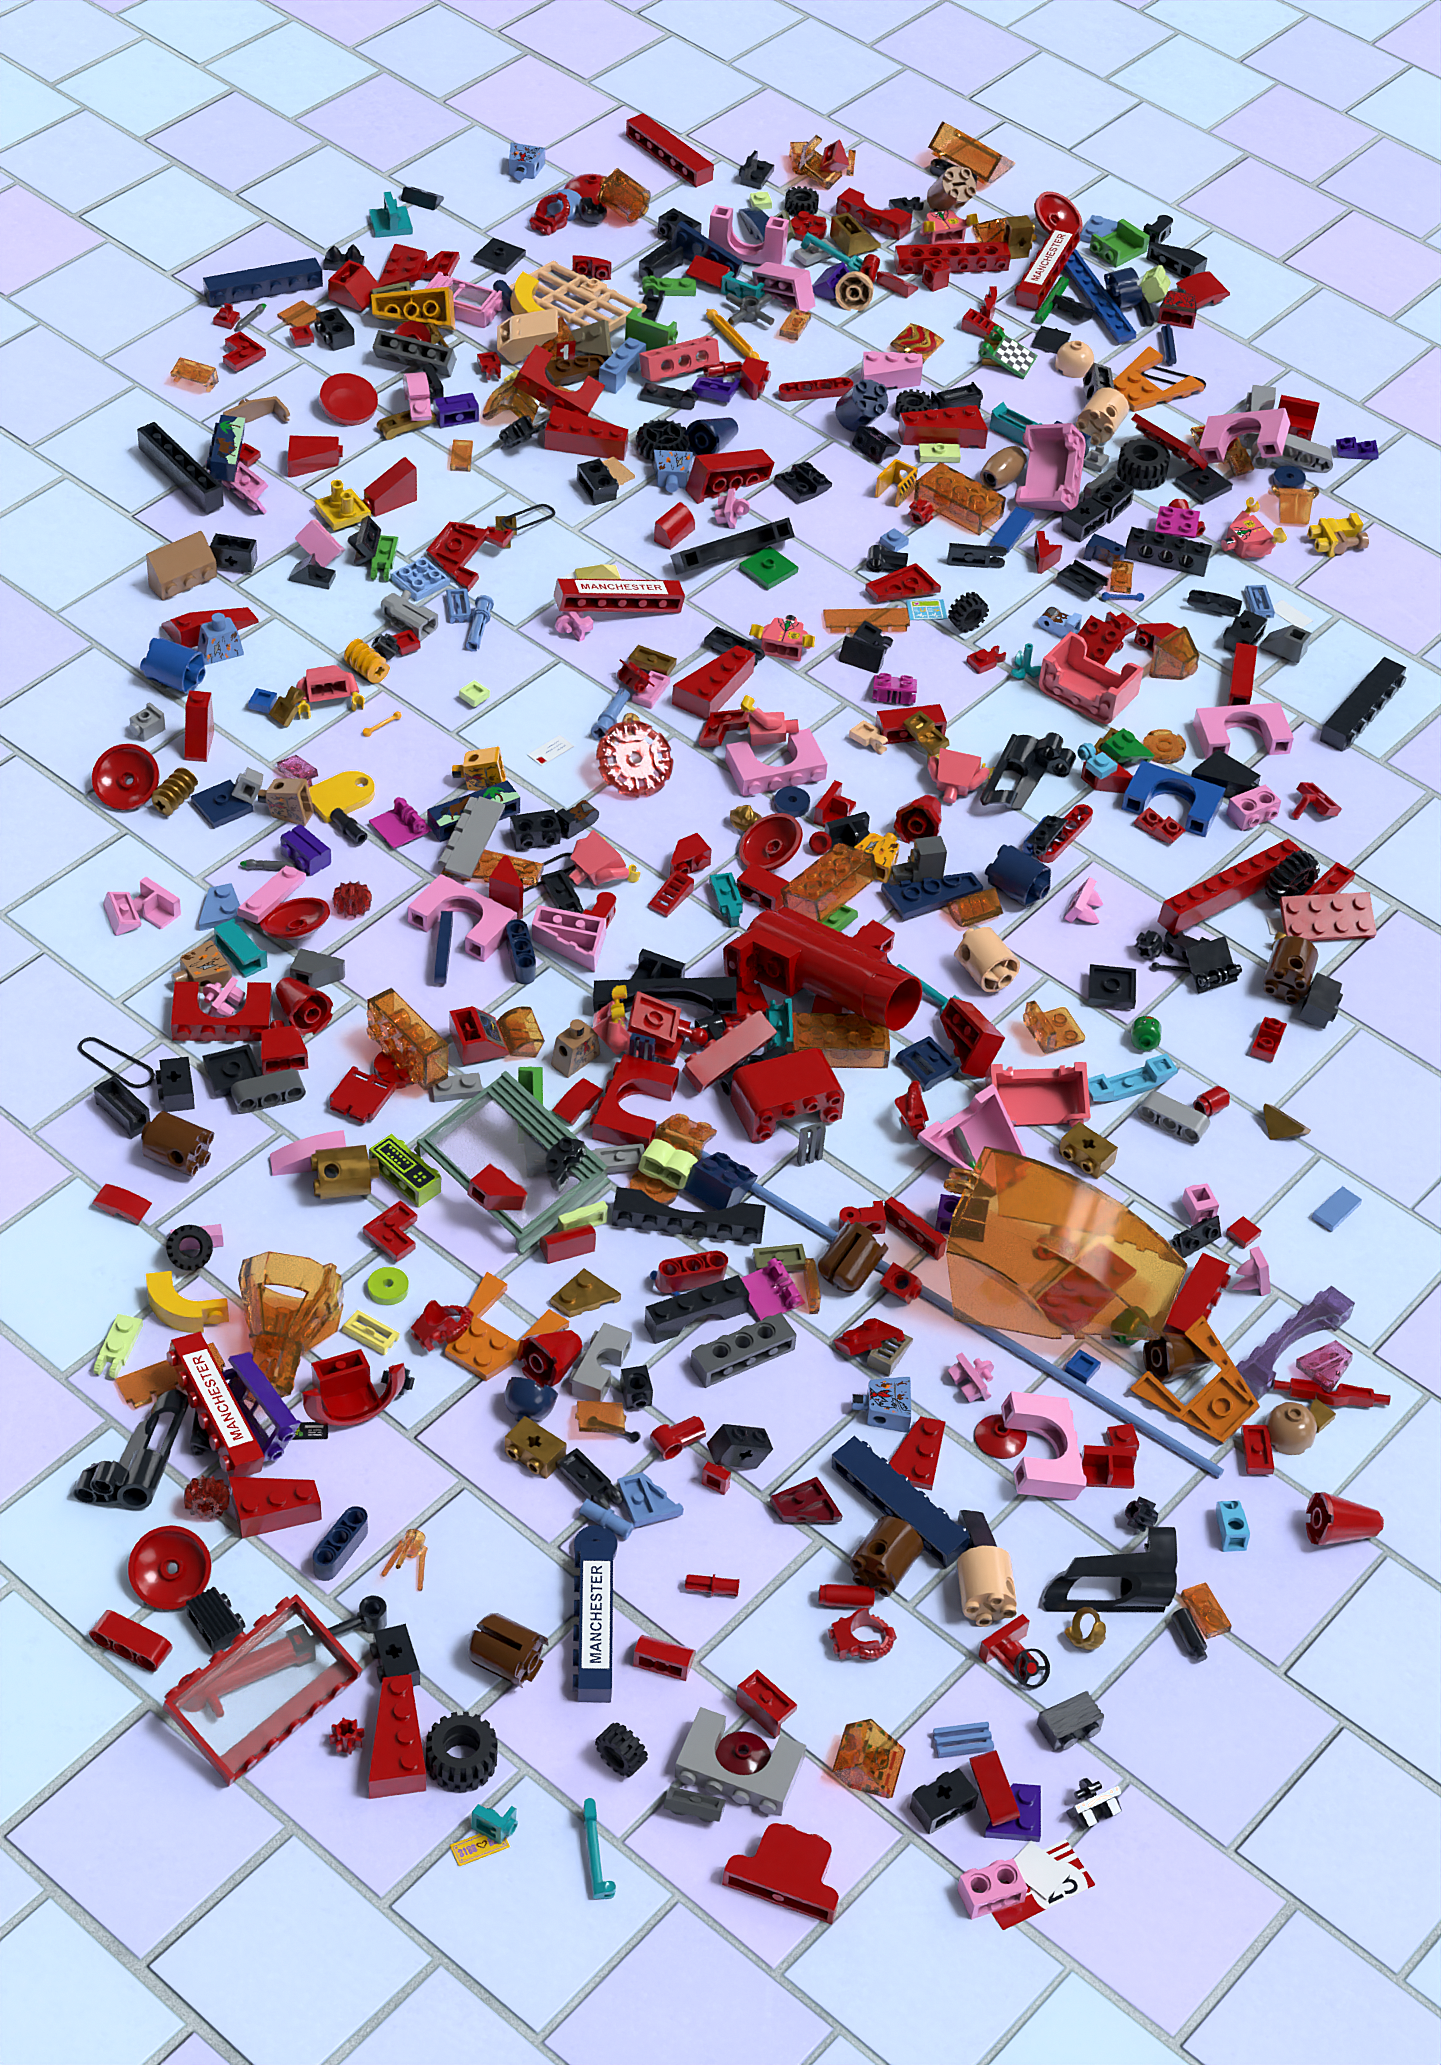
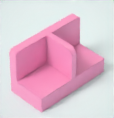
M316 519L311 520L295 536V540L310 555L315 553V560L321 567H326L336 556H340L345 551Z
M144 877L139 881L141 894L133 900L138 915L159 929L165 928L181 915L179 897L148 877Z

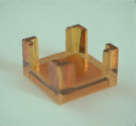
M816 134L802 148L799 170L828 191L842 177V171L838 172L835 170L833 173L821 171L820 164L823 155L817 152L815 148L822 142V138Z

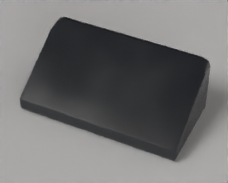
M412 186L403 187L401 201L429 210H435L444 200L442 195Z
M845 636L839 655V662L878 674L884 663L885 649Z
M959 1511L958 1523L964 1526L970 1535L969 1549L978 1546L997 1547L983 1512Z

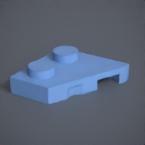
M1092 215L1080 234V241L1090 243L1093 234H1097L1102 238L1116 231L1118 222L1103 218L1102 216Z
M232 883L209 888L199 920L200 931L212 929L233 918L236 923L244 922V918L237 916L240 903Z
M643 1472L617 1479V1487L623 1497L634 1528L683 1515V1506L680 1503L675 1504L667 1497V1492L660 1486L653 1484L652 1480Z

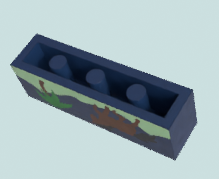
M220 415L219 423L215 422L209 457H207L206 470H210V475L214 479L235 482L244 439L245 418Z
M506 780L427 809V825L432 829L438 841L443 842L450 839L452 832L456 831L455 826L461 814L464 813L463 810L470 797L479 798L480 796L505 804L499 821L520 813L521 797L510 782Z

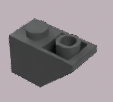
M1290 625L1270 632L1261 643L1260 648L1299 663L1308 651L1312 633L1295 625Z
M300 948L290 966V977L317 989L345 978V960Z

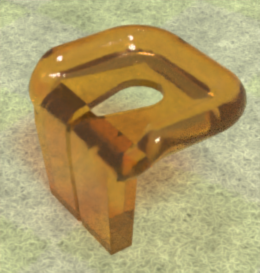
M510 379L491 393L483 409L482 417L484 420H490L505 410H511L518 418H521L523 415L530 416L532 419L531 423H533L539 406L531 396L512 386L515 379ZM509 397V398L506 399L502 404H500V402H501L503 399Z
M1272 485L1267 490L1268 494L1279 498V523L1309 524L1313 499L1320 492L1318 487L1293 489L1279 488L1277 485Z

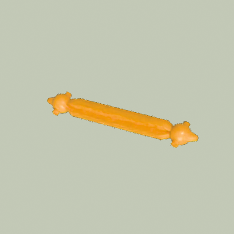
M706 309L707 318L713 321V324L745 357L761 359L759 354L753 351L752 346L721 315H718L715 309Z

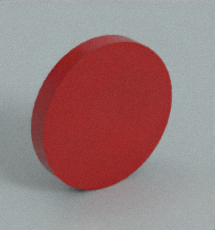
M338 373L330 376L323 382L319 393V403L323 412L332 420L344 425H360L369 421L375 414L378 405V395L372 384L363 377L352 373Z

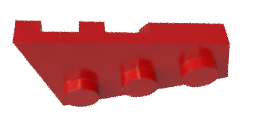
M920 1416L889 1463L898 1474L905 1475L913 1487L932 1491L946 1421Z

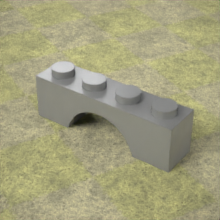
M1252 385L1251 392H1247L1245 412L1274 409L1276 387ZM1259 433L1244 434L1243 440H1247L1246 449H1251Z

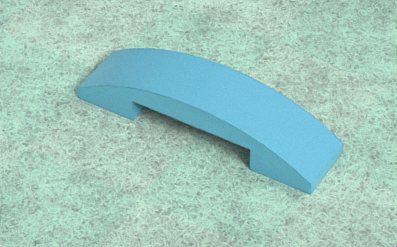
M1166 1053L1147 1059L1144 1067L1106 1078L1104 1073L1088 1078L1089 1095L1094 1101H1115L1129 1098L1164 1083L1176 1075L1178 1069Z

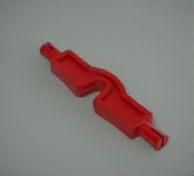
M1291 1378L1290 1382L1275 1379L1273 1382L1274 1391L1289 1392V1396L1312 1400L1317 1398L1323 1404L1332 1406L1349 1404L1373 1407L1374 1403L1389 1406L1391 1401V1395L1374 1393L1372 1388L1343 1383L1337 1386L1336 1391H1330L1326 1383L1320 1380Z

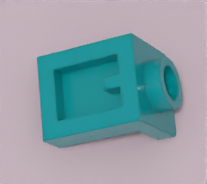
M477 1804L472 1811L471 1829L501 1844L506 1836L510 1837L513 1835L518 1826V1821L516 1820L517 1808L511 1806L505 1815L501 1817L495 1810Z

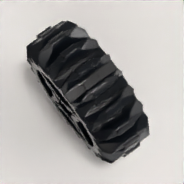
M666 419L650 420L649 423H643V426L639 427L635 440L639 454L644 456L645 459H651V462H654V450L688 452L690 440L689 435H685L686 427H681V423H675L674 420L667 421Z
M1302 850L1294 851L1290 856L1287 855L1275 867V870L1270 873V878L1266 881L1265 894L1268 896V899L1280 907L1279 899L1281 897L1303 896L1319 877L1318 874L1321 869L1317 859L1312 854Z

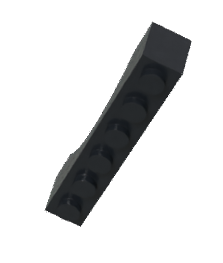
M787 517L671 554L670 557L675 573L678 575L794 538L795 534L790 518Z
M736 977L594 980V1014L613 1000L612 991L614 987L625 985L627 989V998L620 999V1003L624 1005L625 1013L632 1009L633 999L638 991L663 1002L692 1004L712 1014H737L738 991Z
M617 1187L613 1205L612 1226L715 1238L724 1241H739L748 1244H761L766 1205L741 1202L718 1211L689 1212L661 1204L642 1190Z

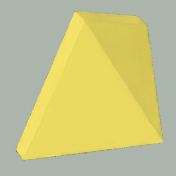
M600 564L575 569L577 579H621L616 565Z

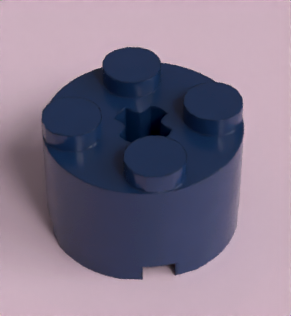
M1132 267L1104 274L1105 290L1120 310L1136 306L1142 301V287H1138L1136 281L1139 280V277Z

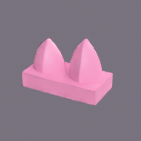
M1089 876L1078 888L1064 919L1070 923L1076 918L1089 923H1100L1097 915L1089 906H1103L1099 894L1094 890L1097 883L1096 880Z
M1259 1246L1249 1249L1250 1259L1245 1261L1236 1270V1274L1244 1275V1277L1232 1289L1242 1291L1258 1289L1261 1296L1270 1294L1269 1265Z

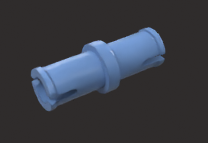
M590 1499L585 1500L579 1511L580 1515L591 1519L603 1528L610 1529L625 1540L629 1538L634 1529L633 1523L615 1515L614 1510L610 1508L606 1510L590 1501Z

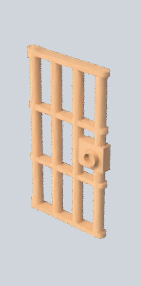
M554 260L529 274L536 279L541 278L559 287L554 291L538 284L536 291L546 296L541 299L533 296L536 304L545 310L556 308L559 317L579 327L591 324L581 319L582 316L587 315L597 321H608L609 332H612L626 323V316L634 307L642 309V313L647 308L645 304H640L617 293L614 289L607 288V284L598 279H588L585 275H580L559 265ZM554 270L573 280L567 283L548 273ZM515 283L509 285V287L512 289V291H513V288H514ZM570 292L590 303L584 306L564 296V294ZM614 299L632 309L626 312L607 301ZM556 300L576 311L570 314L550 303ZM600 307L619 317L613 320L594 311V309Z

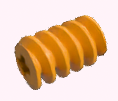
M354 639L347 646L344 660L353 669H356L358 673L362 674L363 677L367 678L371 683H379L387 676L390 666L386 663V659L380 656L378 652H375L368 644L364 643L362 639Z

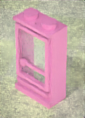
M438 272L425 287V289L449 287L453 291L455 319L485 328L489 322H492L498 311H501L503 308L502 291L497 292L453 277L449 278V276H443L441 272Z

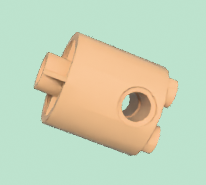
M1112 388L1097 390L1078 416L1076 428L1090 435V443L1093 445L1109 441L1128 415V401L1118 390Z
M982 927L976 930L970 928L964 932L963 939L954 952L956 959L985 992H996L1008 986L1019 973L1020 960L991 927Z
M978 1546L962 1553L957 1561V1570L964 1615L976 1621V1625L980 1627L990 1626L992 1622L1004 1618L1015 1617L1017 1614V1600L1012 1561L1009 1553L995 1546Z

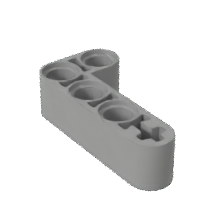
M1287 434L1282 456L1276 457L1319 473H1327L1333 468L1330 448L1291 434ZM1257 438L1251 447L1252 465L1256 469H1265L1270 465L1274 457L1262 458L1257 445Z

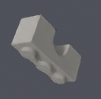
M603 1322L599 1331H594L589 1350L585 1349L583 1351L579 1368L574 1369L571 1373L569 1383L572 1384V1396L599 1406L601 1405L611 1387V1371L601 1367V1365L614 1364L619 1367L622 1366L631 1349L632 1332Z

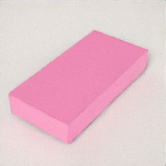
M650 671L648 675L651 676L649 681L655 686L653 687L648 684L643 693L635 692L632 696L633 703L652 709L670 684L671 677L654 671Z

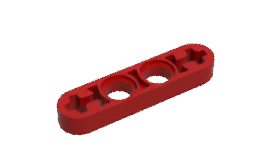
M847 377L782 383L778 387V398L785 402L840 397L853 387V381Z
M1086 804L1076 805L1063 818L1068 819V822L1064 825L1062 834L1057 836L1065 841L1058 842L1054 840L1053 843H1050L1044 855H1036L1038 860L1044 863L1055 861L1091 823L1093 809ZM1073 825L1076 829H1068L1065 826Z

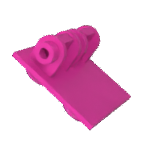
M1160 506L1155 532L1170 536L1196 538L1200 511Z
M888 673L874 675L873 689L877 690H873L872 699L887 702L889 690V702L891 703L892 693L897 691L896 703H898L899 692H901L900 703L911 705V703L916 702V694L912 693H917V679H913L909 675L892 677Z
M401 797L394 799V809L369 820V823L393 849L432 831L425 823V820L418 815V812L412 806H409L405 798Z
M776 1258L768 1261V1266L741 1278L750 1293L749 1303L760 1321L767 1316H773L780 1312L784 1314L805 1304L804 1299L781 1260L777 1261Z

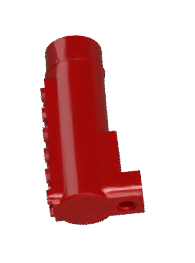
M782 907L777 911L766 910L760 913L750 923L746 932L723 948L725 976L736 977L737 986L740 988H744L756 980L789 997L804 988L862 1016L867 1021L892 1031L904 1028L916 1014L921 1002V981L905 970L887 963V953L788 907Z

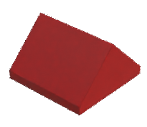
M504 855L489 876V898L512 909L517 913V919H523L524 886L508 855Z

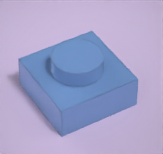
M893 528L880 536L879 543L890 551L897 552L908 545L909 538Z

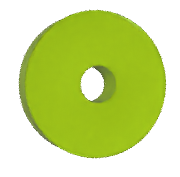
M382 1267L375 1270L369 1276L368 1294L374 1302L389 1306L398 1304L407 1297L409 1280L402 1270L395 1267Z

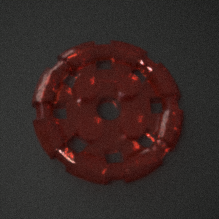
M631 720L630 723L622 721L612 725L605 731L604 738H600L596 750V760H599L600 766L598 769L602 778L609 786L612 785L618 789V793L632 798H639L640 795L648 797L662 790L665 787L664 783L666 780H670L674 765V759L670 755L672 750L666 738L661 732L657 733L653 730V726L641 721ZM628 732H631L634 736H628ZM646 736L653 740L651 744L644 740ZM612 740H616L619 744L615 746L611 742ZM632 753L638 754L640 756V763H635L632 761ZM658 753L662 755V759H658ZM608 758H613L614 764H609ZM654 770L658 772V777L653 774ZM618 775H619L621 778L626 779V780L624 781V783L617 778ZM643 780L644 785L639 787L638 781Z

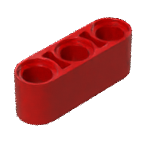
M715 1250L665 1259L659 1263L655 1286L661 1292L672 1293L704 1287L722 1281L725 1278L729 1262L728 1256L722 1251Z
M106 1610L89 1631L90 1637L98 1645L151 1672H156L173 1650L170 1641L162 1635L112 1610Z
M997 1750L969 1758L992 1826L1020 1818L1013 1792Z

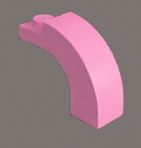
M404 373L405 400H409L411 421L431 420L430 392L426 373Z

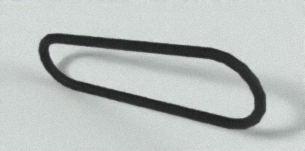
M84 1038L78 1045V1049L83 1055L128 1086L142 1088L151 1084L154 1080L155 1073L149 1065L98 1038ZM86 1041H96L147 1068L151 1073V1078L143 1084L130 1083L82 1049V1045Z

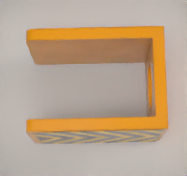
M894 459L878 475L875 497L879 498L895 482L899 484L897 486L895 506L899 507L916 489L918 468ZM900 470L906 471L908 475L905 478H903L900 474Z

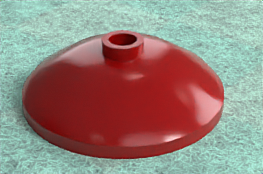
M587 173L575 176L564 187V189L577 192L581 198L591 197L596 205L601 202L605 208L613 206L620 198L619 186L609 177L600 174Z
M1053 191L1043 192L1036 198L1034 203L1035 216L1045 232L1050 235L1051 229L1060 220L1080 225L1081 233L1083 228L1081 215L1068 198Z
M129 743L119 744L106 750L97 759L92 771V785L96 795L104 804L118 810H130L145 804L151 798L153 791L157 789L160 779L159 767L152 754L139 745ZM128 779H133L131 784H126Z
M785 813L770 814L759 819L748 828L741 839L739 855L746 867L753 863L767 871L782 867L794 857L801 845L803 838L801 825L793 816Z
M303 897L280 903L260 921L261 929L264 934L274 939H302L311 935L325 924L330 915L329 905L326 901L315 897Z
M173 1525L155 1528L142 1536L135 1544L128 1562V1576L135 1593L147 1604L165 1610L185 1607L187 1600H191L192 1597H196L204 1592L212 1573L211 1555L204 1541L191 1530ZM172 1563L177 1565V1571L174 1574H170L168 1571V1567Z

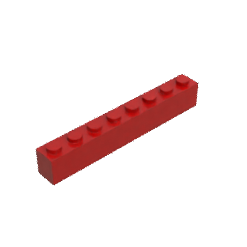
M1286 839L1163 901L1157 922L1172 935L1177 934L1264 889L1267 885L1266 881L1270 878V873L1275 870L1280 861H1283L1287 855L1290 856L1292 852L1302 849L1290 839Z

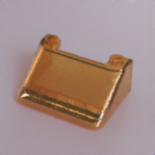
M944 121L941 122L928 148L933 150L931 154L939 159L944 156L959 166L970 169L972 173L978 176L977 181L984 185L993 183L1016 164L1011 159Z

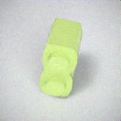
M653 1139L642 1155L638 1169L649 1177L661 1179L665 1184L673 1188L683 1189L693 1164L698 1162V1159L686 1151L676 1150L665 1141Z

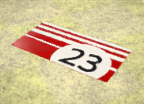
M1066 1839L1043 1850L1068 1869L1071 1874L1047 1900L1026 1883L1028 1889L1024 1902L992 1912L1002 1930H1006L1095 1886V1882ZM999 1880L1003 1884H1010L1006 1880ZM976 1888L978 1893H983L982 1890Z

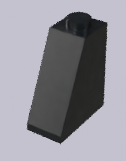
M1218 749L1192 770L1191 777L1226 788L1224 797L1232 798L1260 787L1261 775Z

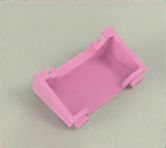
M1072 423L1026 425L1023 443L1030 450L1025 486H1020L1016 490V503L1021 507L1058 512L1070 511L1078 505L1086 445L1083 434Z

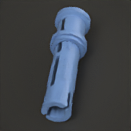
M480 595L475 600L476 608L472 611L471 615L473 623L466 644L467 649L470 651L479 650L485 624L491 618L490 610L493 609L494 601L486 595Z
M619 689L607 710L599 715L598 723L593 725L591 729V734L595 739L599 741L609 739L610 731L617 725V717L630 698V693L626 689L622 695L623 689Z

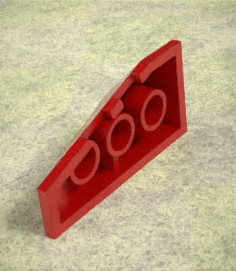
M249 607L189 612L161 623V627L174 643L193 648L198 646L200 626L204 623L212 622V615L215 613H222L225 618H231L237 631L259 623V619Z

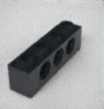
M1131 527L1124 558L1205 577L1212 545L1157 533L1143 528Z

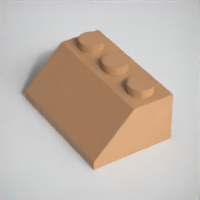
M201 530L146 554L149 588L162 601L217 577L216 559Z

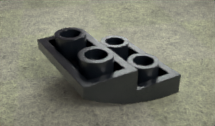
M809 462L794 464L790 472L776 474L773 480L775 484L797 503H802L821 495L830 489L833 484Z

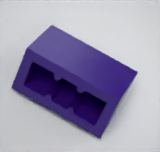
M844 262L827 268L812 285L815 295L823 299L835 298V288L842 276L849 273Z

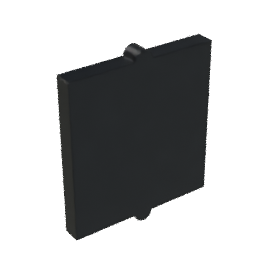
M1041 326L1031 348L1057 354L1059 348L1066 342H1069L1072 333L1061 331L1057 328Z

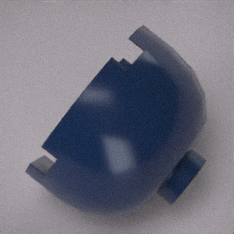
M511 1377L505 1389L504 1402L508 1411L516 1416L515 1420L517 1422L524 1416L532 1421H540L552 1412L558 1393L545 1384L542 1389L536 1385L534 1380Z

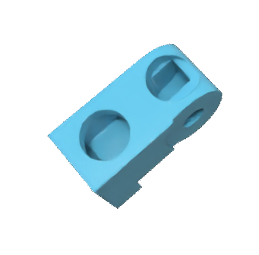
M1239 1500L1218 1501L1216 1503V1519L1221 1532L1223 1552L1246 1551L1250 1530L1241 1502Z

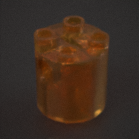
M616 168L608 177L604 176L599 183L601 188L597 195V200L621 218L632 223L648 212L651 192L625 172Z

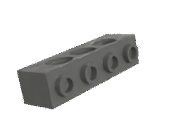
M378 330L372 346L377 358L423 369V365L431 363L436 373L450 377L457 361L455 352L451 348Z
M780 1312L773 1316H767L755 1324L743 1326L740 1330L729 1335H722L715 1341L697 1346L691 1350L690 1366L703 1386L707 1388L795 1350L797 1334Z

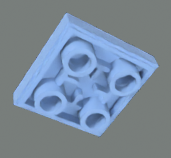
M425 557L390 574V579L403 591H410V597L416 602L450 585V579Z

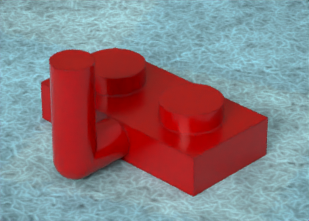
M1300 782L1296 790L1302 794V798L1291 815L1299 819L1309 803H1312L1317 808L1316 811L1326 817L1338 816L1342 808L1313 782Z

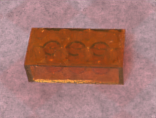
M939 462L916 480L914 501L917 502L919 498L929 501L936 513L978 536L1004 515L1005 496L942 462Z
M836 844L780 889L784 907H788L820 923L824 922L878 877L874 854L845 844Z
M392 987L367 999L366 1015L368 1027L366 1031L369 1038L373 1041L375 1040L381 1046L383 1052L386 1055L389 1054L395 1060L397 1066L403 1069L415 1084H418L425 1091L448 1079L449 1044Z
M792 1013L794 1042L791 1054L811 1048H819L822 1050L831 1068L888 1069L891 1050L889 1029L867 1021L856 1013Z

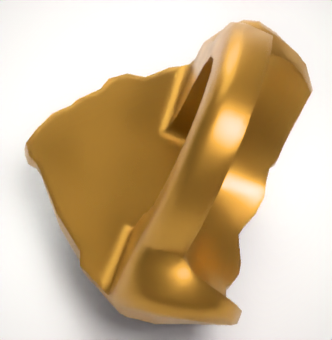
M751 805L737 806L736 809L730 810L731 824L743 832H746L752 824L762 818L759 813L753 811Z
M1083 1607L1075 1613L1072 1626L1066 1628L1064 1633L1076 1647L1092 1650L1099 1648L1106 1640V1625L1100 1620V1615L1096 1610L1090 1607ZM1091 1614L1095 1618V1622L1088 1637L1083 1639L1080 1622L1084 1615Z

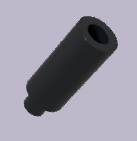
M1181 1608L1175 1611L1171 1618L1189 1654L1196 1656L1199 1662L1206 1660L1208 1656L1205 1650L1208 1646L1188 1608Z

